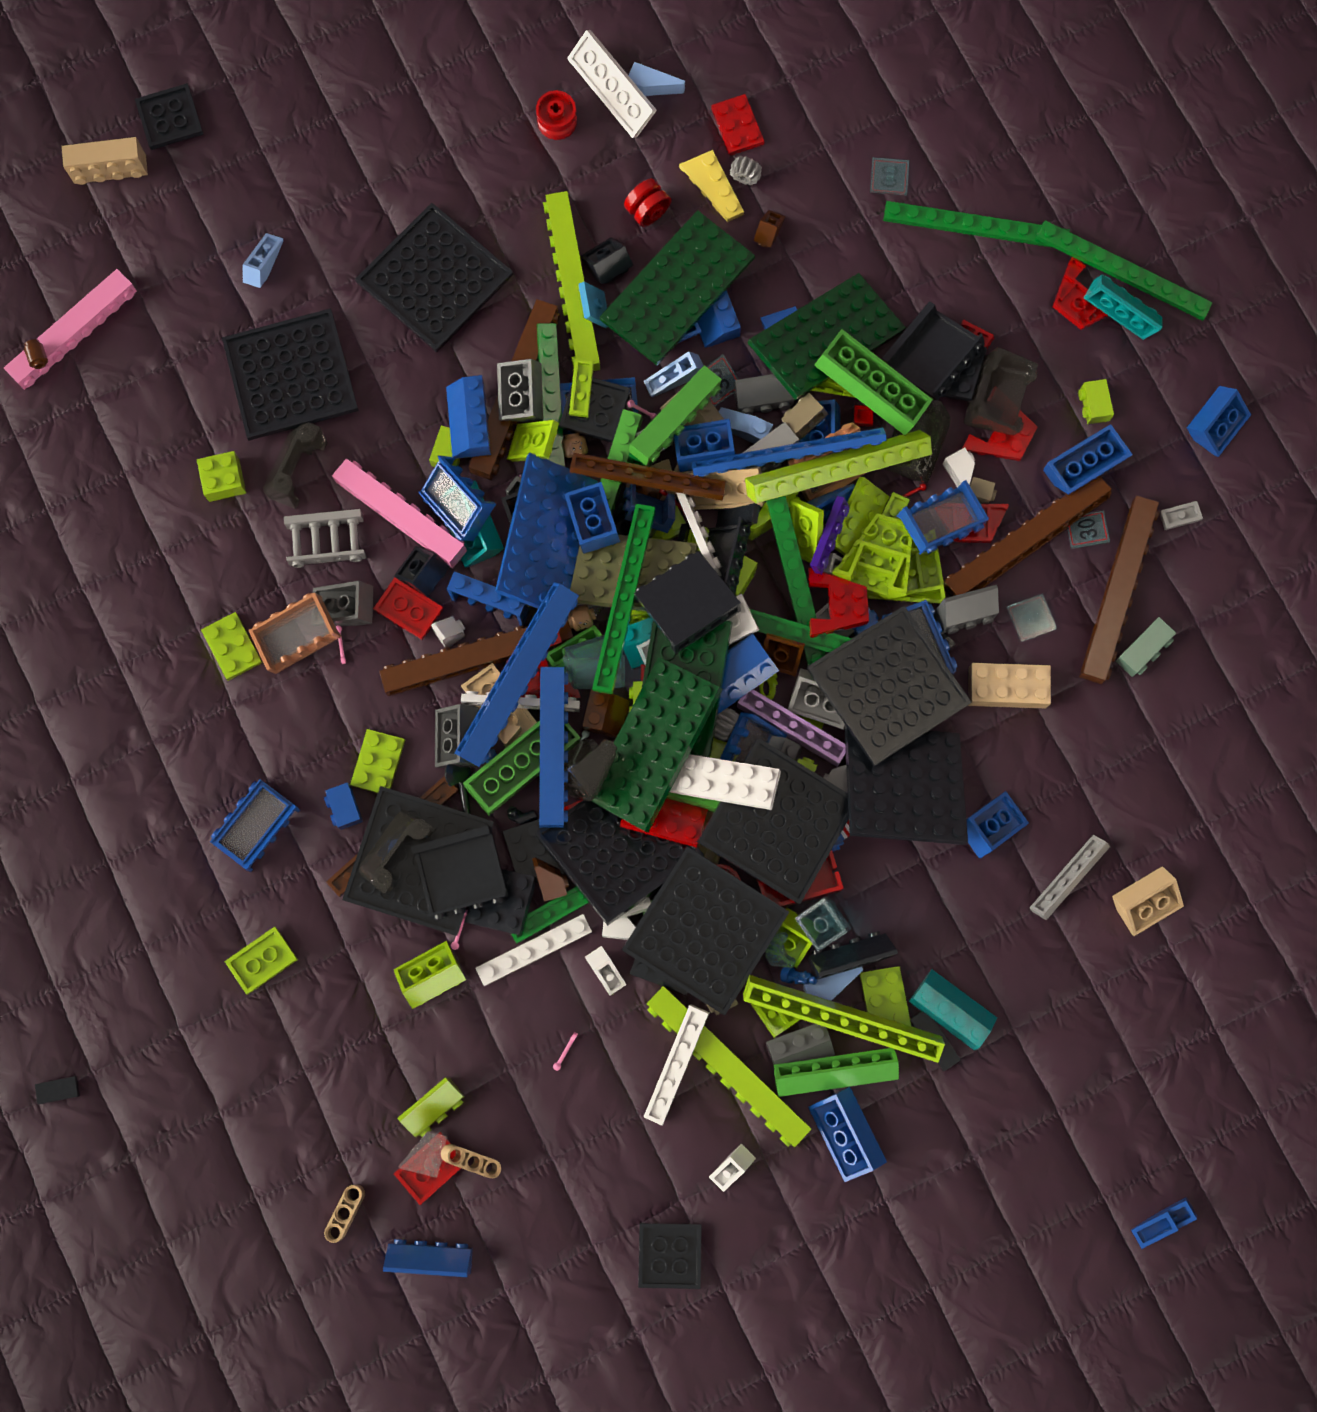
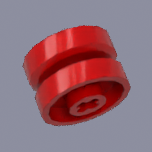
M558 90L549 91L543 94L537 101V123L539 130L544 136L549 139L560 140L565 139L574 132L577 125L576 106L570 95Z
M650 178L641 182L629 193L625 199L624 208L631 215H635L634 218L641 227H646L661 218L669 208L672 200L665 191L661 190V186L657 181Z

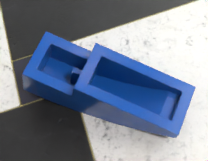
M1187 1197L1138 1224L1131 1231L1141 1249L1197 1220V1214Z

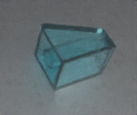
M605 635L564 647V673H568V683H570L573 689H592ZM623 653L614 688L625 687V656Z
M829 895L795 918L818 952L852 929Z

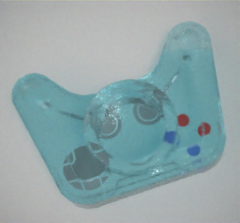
M786 932L776 934L765 951L766 959L771 966L792 968L796 963L795 958L789 956L784 947V943L788 938Z

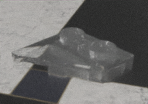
M428 1131L403 1162L399 1164L398 1168L437 1178L442 1162L441 1150L446 1145L448 1136Z

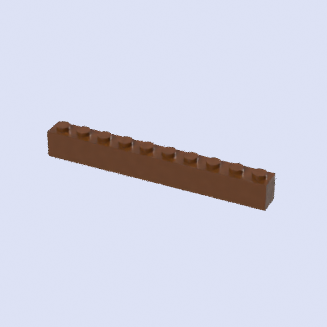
M536 299L512 361L533 359L539 362L537 324L556 323L557 325L560 319L558 306ZM498 395L488 418L491 455L472 457L469 465L471 474L491 481L493 476H496L499 472L500 465L498 464L500 459L505 457L507 450L505 446L507 441L510 442L512 439L513 426L519 422L499 420Z
M1098 476L1071 494L1057 498L1050 507L1040 510L1036 517L1026 520L1016 531L1012 530L1009 532L1005 539L996 541L988 551L978 554L974 561L965 563L957 573H951L947 576L944 586L946 592L952 597L986 587L1069 528V526L1079 521L1083 516L1107 501L1111 496L1112 489Z
M1136 496L1131 503L1081 668L1080 678L1099 684L1110 678L1112 669L1109 667L1111 661L1114 662L1117 656L1115 647L1122 639L1121 627L1125 626L1128 615L1125 614L1127 608H1130L1133 602L1131 594L1132 591L1136 590L1139 582L1136 577L1138 573H1141L1144 562H1141L1142 557L1147 554L1149 549L1147 541L1154 532L1152 524L1154 520H1157L1160 512L1157 509L1159 502Z
M568 620L559 629L562 642L552 645L548 649L560 646L573 638ZM519 626L514 628V631L508 633L506 631L498 632L491 638L481 637L477 639V642L471 644L464 642L454 649H441L440 653L437 654L427 653L417 660H404L400 665H386L383 667V670H379L387 696L395 695L483 669L491 663L496 665L506 662L511 657L527 627Z

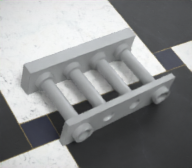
M361 509L284 516V525L292 531L294 556L286 557L288 564L294 568H301L305 564L345 560L359 562L365 559L366 553L363 549L359 550L357 525L359 522H364ZM340 524L349 525L351 551L340 552L338 526ZM328 525L331 532L332 553L321 554L319 528ZM309 527L311 529L313 554L301 556L300 530L301 528Z

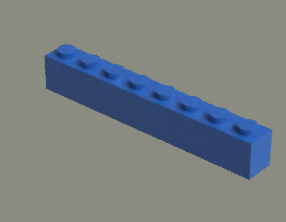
M540 667L539 827H564V822H568V810H564V802H568V790H564V783H568V771H564V763H568V751H564V743H568V731H564V724H568V712H564V704H568V692H564V685H568V673H564V667Z

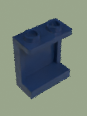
M631 484L629 488L626 487L623 494L625 499L623 505L625 520L632 522L636 504L653 506L656 508L652 528L668 533L675 521V495L668 493L664 501L636 492L635 484Z

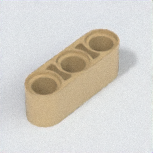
M447 1144L441 1150L443 1161L492 1179L499 1176L501 1172L500 1163L484 1155L453 1144ZM456 1150L455 1158L450 1159V1153ZM473 1156L474 1162L469 1166L468 1160ZM489 1163H491L492 1169L489 1172H487L486 1167Z
M354 1184L345 1189L325 1229L324 1235L327 1241L335 1243L345 1237L365 1197V1190L361 1185ZM353 1188L359 1192L357 1200H353L350 1197V1191ZM343 1207L347 1208L350 1212L348 1219H343L340 1215ZM332 1227H337L340 1230L338 1238L332 1237Z

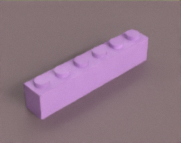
M751 690L744 695L737 703V708L746 713L755 714L787 734L786 737L836 767H838L846 754V747L843 742L755 690Z

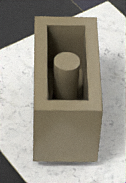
M808 393L806 396L801 397L798 404L792 409L787 410L781 420L786 422L799 440H801L828 413Z

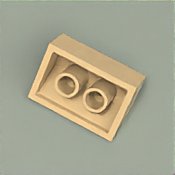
M1163 866L1112 896L1116 910L1133 936L1184 907L1176 878Z

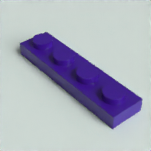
M837 496L811 560L810 566L817 574L822 575L824 569L827 568L830 553L836 545L835 540L842 531L844 518L849 513V505L844 497Z

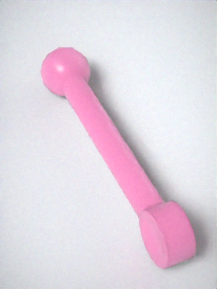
M633 400L627 401L629 408L633 407L650 416L651 420L657 416L656 413H650L639 407Z
M337 625L336 629L341 635L342 627ZM342 637L338 638L341 663L346 664Z
M467 909L464 914L458 932V936L455 937L454 942H452L451 948L453 950L459 948L458 941L460 938L465 918L467 916Z
M573 1033L558 1062L554 1063V1070L558 1071L561 1069V1063L578 1033Z

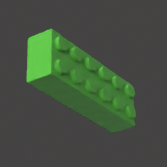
M843 329L840 330L815 363L818 369L903 435H906L915 426L933 400Z
M540 721L463 782L464 787L488 816L540 775ZM568 723L564 724V731H568V743H564V751H569L580 742V736Z

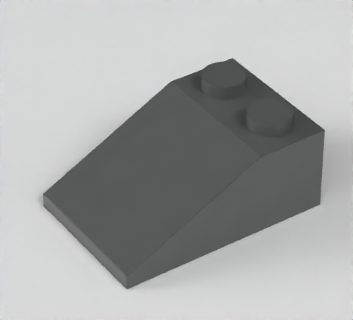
M354 581L313 588V593L315 592L322 596V600L335 626L372 624V585L362 581ZM318 607L313 608L312 626H326Z

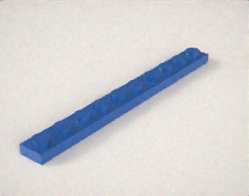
M877 428L692 462L694 476L704 477L712 472L725 473L729 469L735 468L742 470L751 465L764 466L768 462L773 461L781 463L790 458L802 459L806 455L812 454L819 456L828 451L841 452L843 449L850 447L858 449L863 447V445H879L883 441H887L884 428Z

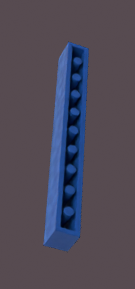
M553 583L457 747L455 754L478 767L486 762L488 751L497 743V736L507 726L508 717L516 710L520 696L526 693L528 689L527 684L531 678L536 676L538 672L537 667L547 657V650L550 645L554 644L557 640L559 629L566 624L569 612L576 607L578 594L560 583Z

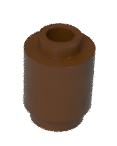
M37 339L28 340L24 344V352L29 366L35 369L44 368L48 363L43 344Z

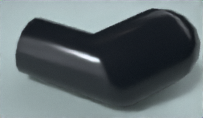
M514 806L509 807L507 810L508 818L520 825L537 819L534 810L523 813Z

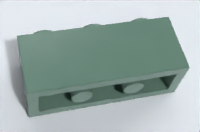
M1158 617L1115 662L1131 677L1137 673L1141 675L1148 668L1146 663L1149 660L1154 662L1161 654L1159 650L1163 646L1167 648L1174 641L1172 637L1176 632Z

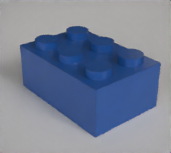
M602 482L564 493L583 554L620 542Z

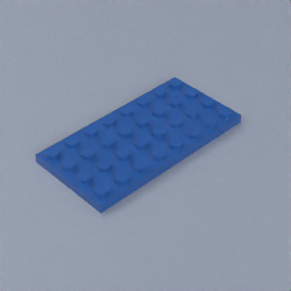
M533 453L527 455L495 589L496 593L539 609L554 582L560 583L568 589L571 588L580 544L564 493L598 483L597 480L582 474L571 473L570 469L547 459L539 458Z

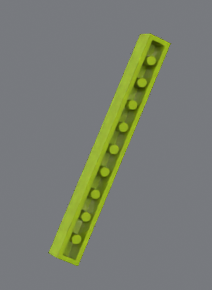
M568 192L547 194L546 202H543L545 214H549V219H546L547 228L552 230L553 235L549 236L551 247H555L556 253H552L554 264H558L559 270H556L557 282L561 281L562 287H559L560 298L565 300V304L562 305L563 315L568 316V321L565 322L567 333H571L572 338L568 339L570 351L574 350L575 356H572L573 368L575 359L594 361L593 371L600 370V362L593 325L591 321L584 318L579 291V283L584 282Z
M917 430L906 435L886 439L887 441H883L879 445L867 444L858 449H848L745 478L747 496L755 503H760L932 455L931 436L921 430Z
M749 975L743 992L745 1002L937 1063L945 1046L944 1040L940 1035Z
M663 986L648 1001L647 1005L649 1008L647 1011L655 1018L659 1016L664 1021L662 1025L669 1032L674 1030L678 1034L688 1009ZM705 1026L703 1027L693 1055L699 1061L703 1059L708 1063L705 1067L713 1075L718 1073L722 1077L720 1082L728 1089L732 1087L737 1092L735 1096L743 1104L747 1101L752 1106L750 1111L757 1118L762 1116L767 1121L765 1125L773 1133L777 1130L782 1135L779 1139L787 1147L790 1145L796 1147L811 1128Z

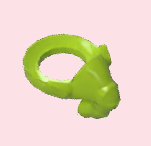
M776 673L766 680L769 684V694L767 696L763 691L764 682L759 685L760 694L770 700L774 698L776 685H778Z

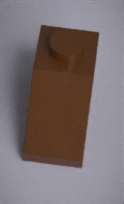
M768 210L759 222L754 241L758 242V245L762 247H771L779 234L786 216Z
M532 858L544 902L567 895L566 887H569L566 875L562 876L559 868L538 858Z

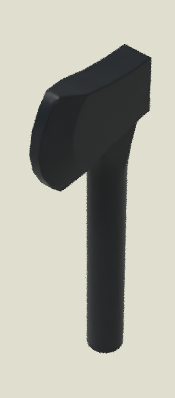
M447 764L445 768L446 782L450 787L458 783L462 812L471 814L468 791L463 782L471 777L470 767Z

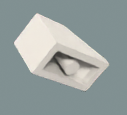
M965 447L946 457L943 462V466L957 488L965 480L970 485L975 465L973 454L970 451L968 452Z
M453 616L431 625L445 648L451 647L465 637L463 632L465 630L464 625L460 620L455 621Z
M628 917L615 920L608 926L603 922L602 937L628 940L635 926Z
M602 946L585 956L609 995H612L626 985Z
M740 1144L709 1178L724 1192L748 1169L756 1158Z

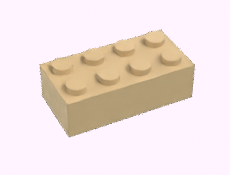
M136 137L62 146L63 167L74 184L83 185L87 182H104L111 179L122 180L128 177L139 178L148 175L146 154Z
M972 663L968 668V698L972 703L968 706L1047 708L1051 704V666Z

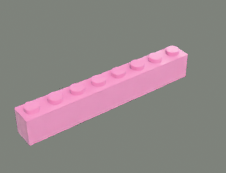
M116 269L37 338L43 344L48 363L44 368L35 369L30 367L23 350L4 369L24 390L32 386L36 379L49 371L52 365L61 361L69 350L74 349L84 337H88L92 333L93 329L103 324L109 315L118 311L126 300H130L134 293L137 292L136 289Z
M345 459L332 475L335 482L425 549L437 554L453 569L467 552L464 546L465 542L449 534L450 531L443 525L440 527L436 525L435 520L428 514L425 516L421 514V510L413 503L411 505L406 503V499L401 494L391 492V488L386 483L376 481L377 478L368 471L366 473L361 470L362 466L356 461L350 462L348 459Z

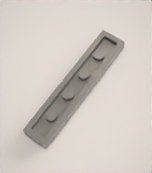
M1092 835L1030 906L1032 912L1047 920L1109 849V844Z

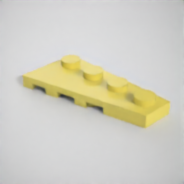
M713 150L679 164V168L689 176L691 182L697 185L701 193L711 201L713 207L727 222L744 215V210Z

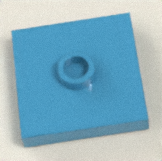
M586 282L579 283L584 318L607 328L608 326L600 321L599 318L607 309L604 291Z

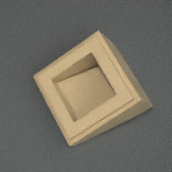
M507 724L503 737L505 747H508L522 731L521 726Z

